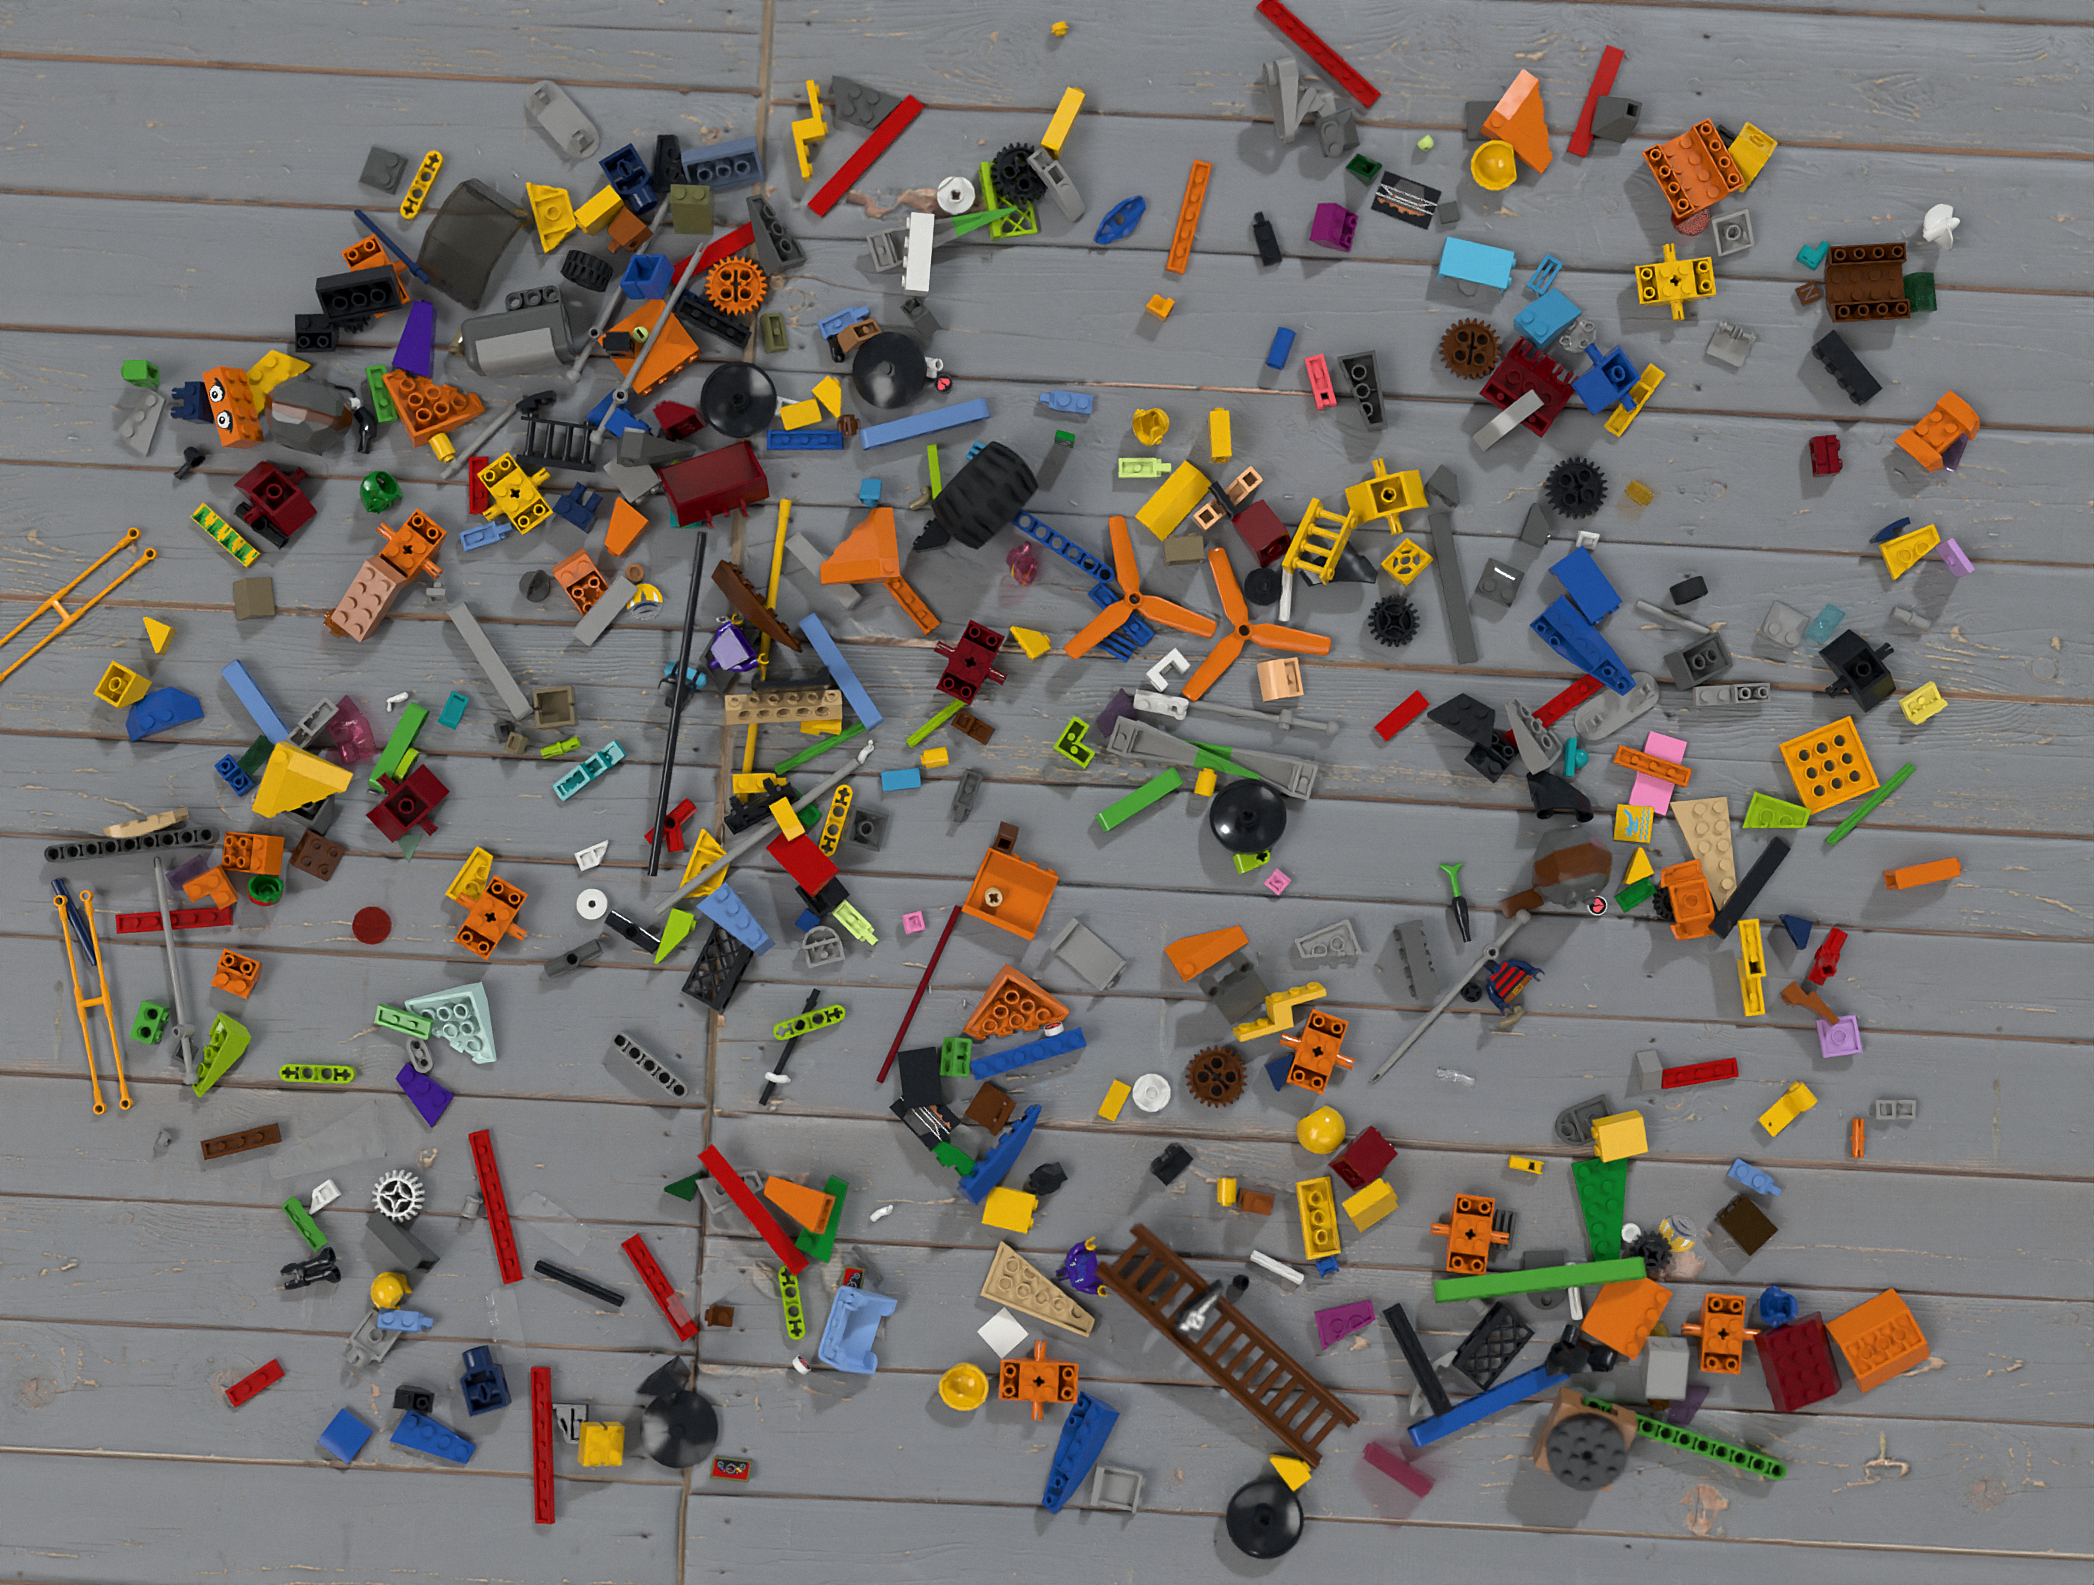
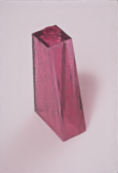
M1376 1441L1372 1444L1368 1443L1363 1450V1453H1365L1363 1459L1421 1499L1427 1497L1437 1481Z

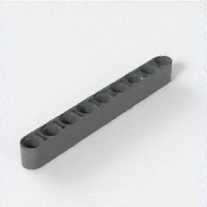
M202 826L146 833L134 837H114L48 846L44 851V857L48 862L63 863L216 843L220 838V833L215 827ZM208 830H210L212 834L209 840H207L205 837V833ZM188 833H191L193 836L191 842L186 840ZM170 835L173 836V843L171 845L167 842V838ZM151 837L154 839V845L152 847H150L148 844V841ZM131 840L135 841V847L133 849L129 847V843ZM113 842L116 844L114 852L110 849V845ZM94 844L97 847V851L95 854H93L91 851V848ZM74 847L78 849V854L75 857L72 854ZM56 849L59 852V856L57 859H55L53 856V852Z

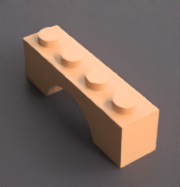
M1250 466L1224 491L1231 496V501L1237 506L1262 484L1263 479ZM1216 498L1207 503L1192 517V520L1204 533L1227 514L1221 505L1218 506Z

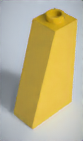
M1073 87V89L1067 88L1041 142V147L1046 150L1053 160L1059 161L1085 102V94L1077 87Z

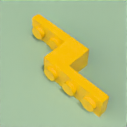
M813 79L806 81L813 118L791 122L804 183L812 181L811 175H814L812 163L808 164L807 161L810 152L808 145L805 144L826 140L825 134L829 133L827 123L822 122L821 115H825L823 104H819L817 98L821 96L819 85H815Z
M1759 919L1737 921L1742 958L1737 959L1744 1016L1765 1014L1760 977H1766Z
M1310 982L1302 987H1292L1288 991L1272 993L1270 996L1265 997L1268 1018H1259L1255 1022L1242 1023L1238 1027L1232 1028L1233 1035L1240 1042L1294 1027L1291 1006L1326 996V989L1318 982Z

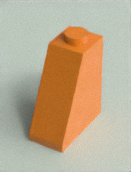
M620 497L616 499L604 544L609 547L606 551L612 556L616 557L618 555L623 558L651 523Z

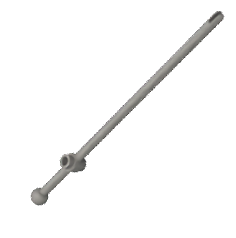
M670 193L666 195L649 227L654 234L670 206ZM653 236L638 247L635 255H643ZM620 283L596 327L588 330L589 340L573 369L566 373V380L573 384L580 381V371L594 345L599 343L597 339L604 335L602 331L624 292Z
M703 242L699 244L621 388L613 392V402L597 431H593L590 434L591 442L597 445L603 444L606 431L604 425L616 408L627 401L629 387L705 252L707 244L702 252H699V249ZM622 393L624 398L618 399L617 394Z
M1114 686L1112 688V691L1117 694L1134 697L1136 694V689ZM1187 699L1189 707L1277 722L1279 724L1278 729L1283 731H1289L1290 726L1293 725L1326 731L1329 736H1336L1339 730L1337 722L1331 721L1328 724L1293 718L1292 711L1281 710L1280 715L1198 700L1193 702Z
M157 856L154 857L153 863L178 1018V1025L173 1027L172 1035L175 1038L181 1039L186 1069L183 1081L186 1085L197 1084L199 1081L198 1074L194 1072L189 1037L195 1034V1027L193 1024L186 1023L161 858Z
M1520 909L1516 913V919L1493 944H1487L1483 948V955L1379 1067L1370 1077V1081L1379 1074L1373 1081V1083H1376L1489 959L1493 960L1498 957L1499 948L1522 923L1525 924L1530 921L1531 914L1528 911ZM1493 949V954L1489 955V950Z

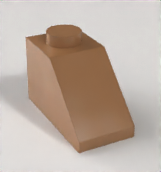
M871 318L848 325L836 338L844 352L847 353L859 349L865 341L876 334L882 333L875 319Z

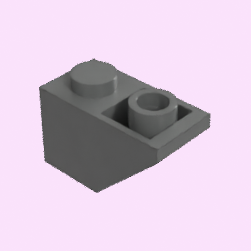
M915 296L907 300L900 307L925 339L941 328L932 313Z
M1441 464L1425 486L1428 487L1427 490L1432 495L1440 496L1445 505L1450 508L1452 506L1456 508L1460 503L1457 476Z

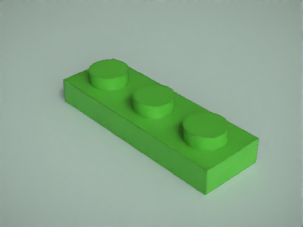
M385 364L365 367L378 424L398 421L395 406L381 377L387 374Z
M381 1003L377 1007L374 1023L428 1040L431 1038L434 1020Z
M294 1196L281 1205V1208L314 1252H317L328 1243L324 1233L317 1228L313 1218L305 1212L301 1202L296 1200Z

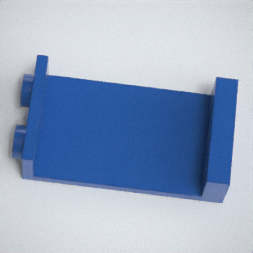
M1583 545L1548 569L1552 576L1556 574L1590 624H1598L1604 620V614L1609 612L1611 615L1620 608L1618 605L1623 602Z

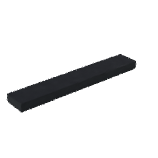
M1774 837L1708 928L1721 939H1725L1791 849L1780 839Z
M1398 1303L1382 1311L1436 1419L1453 1411L1454 1408L1401 1304Z

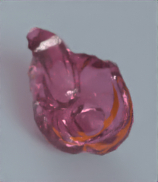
M1028 540L1024 542V545L1016 546L1009 551L1006 557V563L1010 566L1012 577L1024 586L1031 585L1034 582L1038 563L1033 555L1030 554L1032 545Z

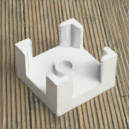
M1176 648L1145 675L1159 693L1163 692L1168 686V683L1160 673L1164 675L1172 668L1171 663L1180 674L1186 672L1191 666Z

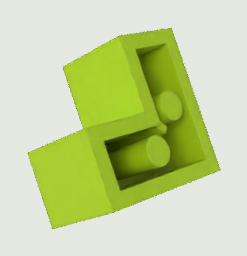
M1073 716L1053 746V749L1085 770L1096 752L1080 743L1090 726L1076 716Z

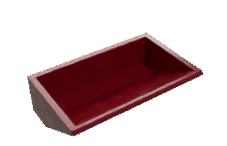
M746 440L656 470L672 513L680 528L705 519L708 528L713 529L714 526L711 522L713 521V516L723 513L725 518L729 517V511L739 508L744 518L748 517L745 510L747 509L746 505L770 497L767 476Z

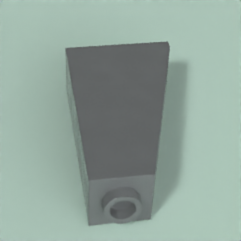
M381 1210L373 1212L365 1225L410 1271L428 1273L440 1260L434 1252L398 1221L392 1222V1216L387 1218L385 1216L386 1213H381Z

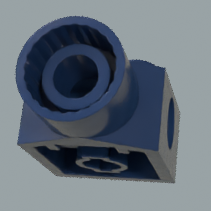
M632 143L599 161L616 193L622 200H628L636 215H643L659 204V200L651 188L653 179Z
M483 1345L462 1352L466 1373L459 1380L469 1416H476L508 1406L512 1400L502 1364L493 1363L489 1346Z

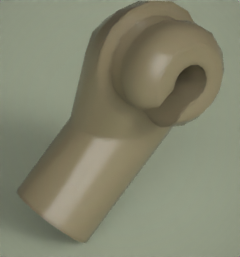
M929 486L920 490L922 496L909 503L912 511L921 508L933 497Z
M1520 1004L1512 1006V1015L1499 1020L1502 1029L1516 1024L1524 1015V1009L1521 1008Z

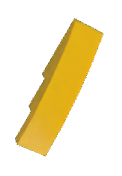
M1649 363L1641 374V379L1628 392L1635 403H1637V406L1627 412L1620 402L1603 427L1617 437H1620L1666 374L1652 363Z

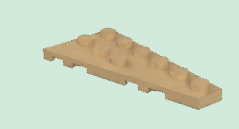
M1727 797L1669 802L1670 809H1672L1675 815V820L1680 826L1693 859H1700L1702 872L1707 877L1711 899L1717 912H1719L1737 888Z
M1001 1240L980 1295L1077 1334L1089 1337L1095 1318Z

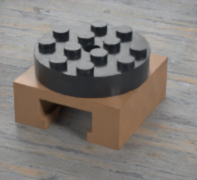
M1560 1386L1533 1449L1534 1466L1553 1473L1559 1481L1571 1488L1586 1491L1601 1489L1609 1492L1613 1482L1620 1477L1627 1463V1451L1638 1428L1635 1411L1612 1404L1607 1414L1581 1405L1583 1400L1582 1393Z

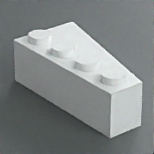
M911 212L910 217L906 219V229H909V237L905 236L904 248H907V256L903 258V267L906 268L901 282V287H904L903 295L926 297L928 294L935 214Z

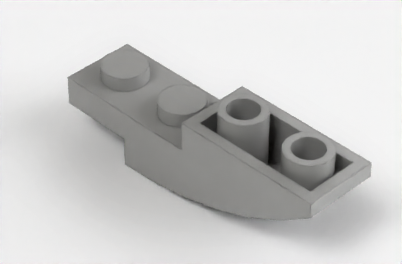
M1043 147L1026 159L1050 189L1048 193L1071 222L1086 211L1078 191L1057 160L1053 161Z
M1770 683L1692 687L1693 707L1771 702Z

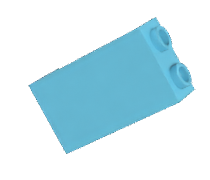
M1447 236L1436 278L1444 279L1445 276L1500 288L1499 292L1503 293L1506 288L1510 287L1512 277H1509L1510 269H1514L1516 259L1513 258V251Z

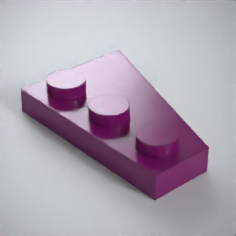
M1371 1299L1314 1312L1322 1350L1328 1348L1332 1343L1342 1340L1347 1334L1357 1331L1375 1320Z

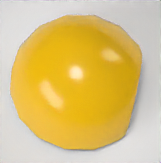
M1492 140L1482 144L1475 151L1471 159V172L1473 178L1480 186L1488 190H1501L1509 187L1516 180L1514 151L1511 144L1502 140Z
M1324 1105L1312 1114L1298 1120L1296 1134L1300 1144L1306 1150L1314 1154L1326 1155L1334 1152L1341 1146L1346 1134V1125L1343 1117L1337 1110Z
M961 1362L951 1367L941 1377L939 1393L943 1401L951 1408L960 1411L972 1410L979 1407L985 1401L988 1394V1380L984 1372L977 1365Z

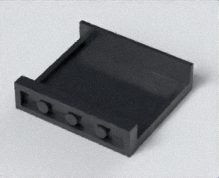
M821 666L816 673V679L762 681L761 669H758L751 679L752 691H755V694L827 690L830 686L829 666Z

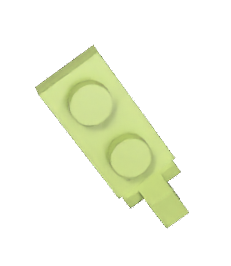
M1118 458L1119 478L1161 477V473H1171V463H1161V459Z
M846 899L831 912L858 940L860 939L862 942L867 940L872 946L879 941L872 934L875 931L872 925Z

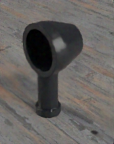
M193 446L186 448L183 452L186 463L174 473V476L182 480L183 476L191 468L200 466L206 459L203 452Z

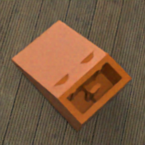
M584 547L552 567L553 575L583 617L610 587Z
M225 831L222 858L223 870L281 875L285 837Z

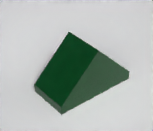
M1357 153L1345 168L1362 184L1368 187L1380 173L1382 164Z
M700 1171L664 1187V1191L691 1202L698 1188L695 1180L701 1179L703 1173Z

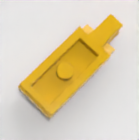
M771 773L732 774L733 794L765 793L767 791L763 786V780L770 777L775 785L783 786L786 784V778H776V774Z

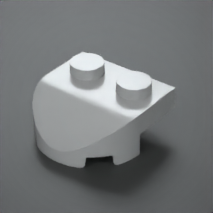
M817 926L810 929L805 935L802 949L804 950L808 969L846 959L841 938L834 929L826 926Z

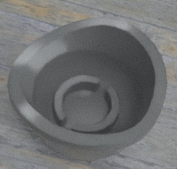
M538 569L537 571L525 573L519 583V590L522 595L534 603L543 601L550 592V581L546 572Z

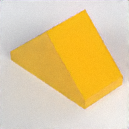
M143 617L155 653L159 655L166 654L177 629L155 619Z
M1635 847L1622 881L1623 884H1631L1654 874L1643 848Z

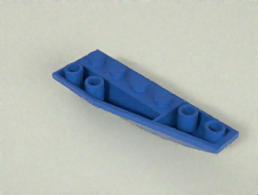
M1563 594L1553 601L1529 625L1556 653L1618 694L1624 696L1636 686V682L1615 651Z
M1040 1104L1030 1105L1024 1111L1026 1115L1021 1120L1018 1118L1011 1125L1013 1129L1008 1134L1005 1132L998 1139L999 1144L995 1148L992 1146L984 1154L986 1156L982 1162L978 1161L971 1168L973 1171L969 1176L965 1175L959 1180V1186L956 1189L972 1205H977L1002 1179L1015 1162L1036 1124L1042 1108Z
M1084 1391L1080 1392L1077 1403L1074 1404L1063 1426L1041 1503L1053 1514H1056L1080 1485L1100 1454L1120 1414L1108 1403Z

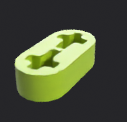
M412 747L408 749L393 775L394 780L402 783L409 776L420 756L419 751Z

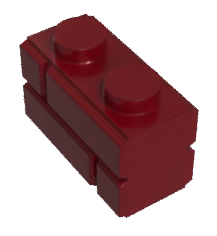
M1836 435L1815 436L1809 439L1813 477L1839 474L1840 470H1842L1843 462L1838 456L1841 445Z

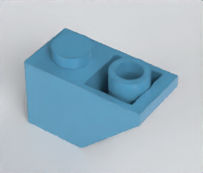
M862 479L860 500L862 504H865V507L877 508V505H881L883 483L881 479Z

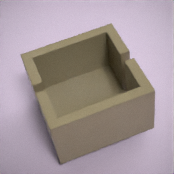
M1188 533L1186 537H1179L1178 534L1168 535L1163 540L1164 566L1203 563L1205 557L1202 535L1198 536V533Z
M563 686L532 690L534 707L542 709V712L535 711L537 729L544 730L579 725L577 708L573 707V705L577 704L575 687Z

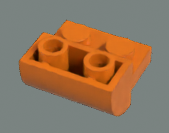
M224 948L217 964L218 969L210 985L248 999L255 983L259 981L262 963Z

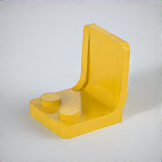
M1749 122L1745 123L1734 142L1728 148L1731 158L1746 183L1738 189L1739 192L1746 190L1778 144L1774 139Z

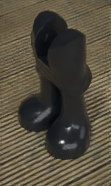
M327 1247L323 1249L320 1255L312 1260L285 1265L280 1270L281 1275H291L296 1272L298 1278L297 1280L294 1279L284 1283L285 1289H297L322 1280L331 1283L340 1282L341 1273L336 1265L308 1274V1270L335 1263L336 1256L333 1248Z

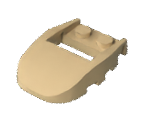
M187 807L146 817L147 821L139 823L137 819L102 828V831L109 837H134L164 829L188 819L189 815Z

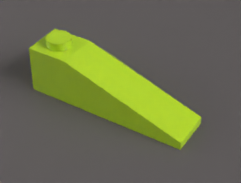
M220 1012L216 1016L208 1034L211 1035L209 1046H205L203 1050L205 1053L204 1061L198 1065L196 1071L199 1081L197 1084H192L197 1097H202L243 1054L246 1046L251 1041V1035L245 1026Z

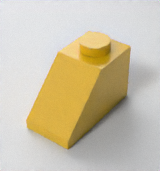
M828 375L811 391L826 409L840 421L843 397L840 387L842 384L835 377L831 379Z
M1270 1454L1268 1456L1292 1491L1312 1478L1309 1473L1311 1468L1305 1460L1301 1462L1298 1457Z

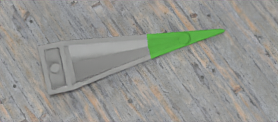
M1018 207L934 220L932 249L1016 211ZM906 225L889 227L866 234L877 272L903 263L904 256H907V248H904L905 236L909 237V229H906Z
M1122 716L1117 718L1107 751L1123 757L1177 763L1257 780L1260 779V776L1139 720L1136 722Z
M1183 740L1260 776L1258 781L1264 782L1289 796L1309 800L1319 763L1303 760L1295 756Z

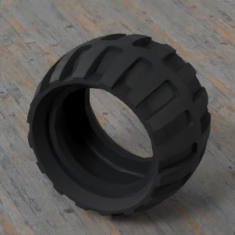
M992 441L973 457L932 501L931 507L939 523L952 537L962 544L978 550L991 540L1035 494L1039 486L1033 472L1017 453L1001 443Z

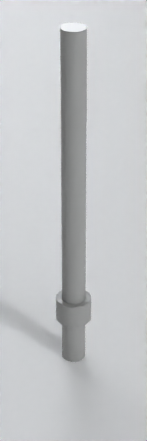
M520 395L456 459L454 458L449 463L450 465L440 476L446 480L455 470L458 471L462 464L517 410L516 404L525 398Z

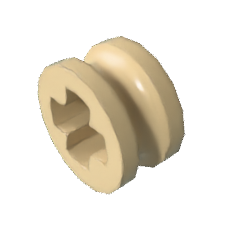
M989 888L984 895L986 903L990 906L995 907L1002 902V894L997 888ZM991 893H992L993 895H994L995 893H997L996 896H997L998 899H997V900H994V899H993L992 901H990L991 898H990L989 895H990Z

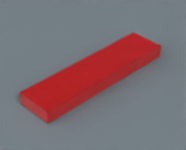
M1736 1058L1662 1069L1661 1087L1662 1089H1669L1739 1077Z

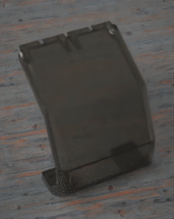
M471 178L463 181L448 195L427 228L416 263L431 278L430 285L441 293L445 292V295L455 302H461V306L473 313L479 309L491 272L509 243L521 229L530 234L534 229V218L529 212L478 179Z

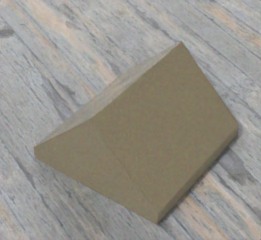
M271 577L243 578L233 582L237 620L276 616Z

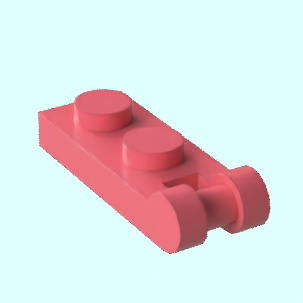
M1319 354L1305 358L1304 362L1317 410H1322L1326 406H1336V399L1324 355ZM1327 393L1328 398L1322 400L1321 394Z

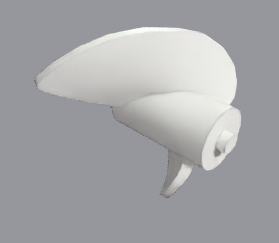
M1939 204L1926 213L1923 237L1928 242L1933 240L1945 250H1950L1953 245L1951 232L1959 225L1960 220L1958 218H1951L1953 213L1952 206Z

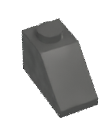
M1534 502L1530 506L1519 541L1541 548L1544 544H1548L1551 534L1548 533L1550 527L1538 503Z

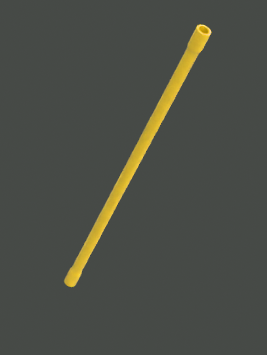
M780 499L779 519L766 602L768 608L772 607L774 610L792 503L791 500ZM763 631L759 655L766 653L760 659L762 662H767L771 637ZM758 664L757 670L761 669L762 681H765L767 665L762 666ZM759 723L749 724L742 774L752 773ZM750 793L738 794L737 797L741 802L748 803Z

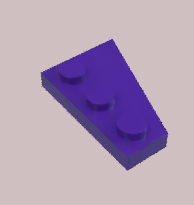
M408 1062L395 1078L430 1127L435 1125L455 1096L426 1074L418 1072Z

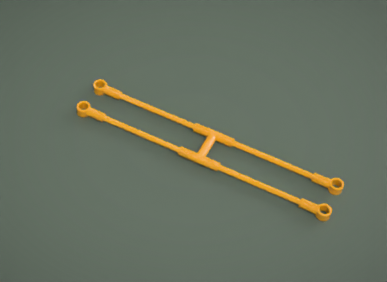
M130 528L127 535L113 549L69 585L61 588L37 608L36 612L0 640L1 647L32 620L45 613L52 606L64 620L40 643L7 670L0 673V683L9 673L57 634L59 635L85 614L86 610L136 569H140L148 561L155 560L158 557V552L155 549H146L144 555L129 570L71 615L60 604L59 600L69 593V590L120 548H124L132 540H138L141 537L139 529ZM133 531L137 532L135 537L132 536ZM150 551L154 553L152 557H149Z
M84 890L80 893V899L84 901L86 915H88L102 997L83 999L67 924L66 903L68 899L64 895H58L54 898L53 902L58 907L59 917L62 920L74 982L73 990L79 1022L82 1024L94 1087L95 1105L93 1111L95 1114L100 1115L107 1111V1105L103 1103L101 1089L98 1086L86 1023V1007L103 1004L105 1015L108 1018L120 1081L121 1100L119 1105L124 1110L129 1109L133 1106V1100L129 1098L127 1084H125L112 1017L114 1015L109 988L105 981L92 907L94 894L90 890ZM86 892L89 894L88 899L84 897ZM59 898H62V904H59ZM125 1100L129 1103L128 1107L124 1105ZM99 1105L102 1106V1112L98 1110Z

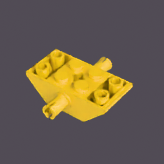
M1672 243L1670 246L1669 244L1662 246L1664 263L1635 266L1634 268L1639 304L1652 307L1671 305L1672 321L1677 322V320H1685L1682 303L1694 302L1715 296L1716 288L1711 257L1678 261L1676 260L1675 244Z
M506 452L477 474L496 499V504L483 512V515L486 516L489 522H492L493 519L504 512L524 536L554 513L538 490L540 484L551 478V475L544 467L532 477H528L510 453ZM516 492H519V498L514 497Z
M1380 458L1378 461L1377 459L1373 460L1371 463L1376 478L1344 489L1349 509L1354 510L1358 518L1357 525L1385 518L1388 519L1391 535L1400 534L1403 532L1399 520L1400 514L1428 507L1419 470L1402 471L1389 475L1386 472L1383 458ZM1385 493H1387V495H1391V498L1389 500L1383 497Z

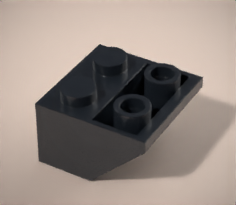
M295 314L296 353L335 352L339 340V321L327 323L324 314Z
M836 876L813 898L801 885L795 888L818 919H821L850 896Z

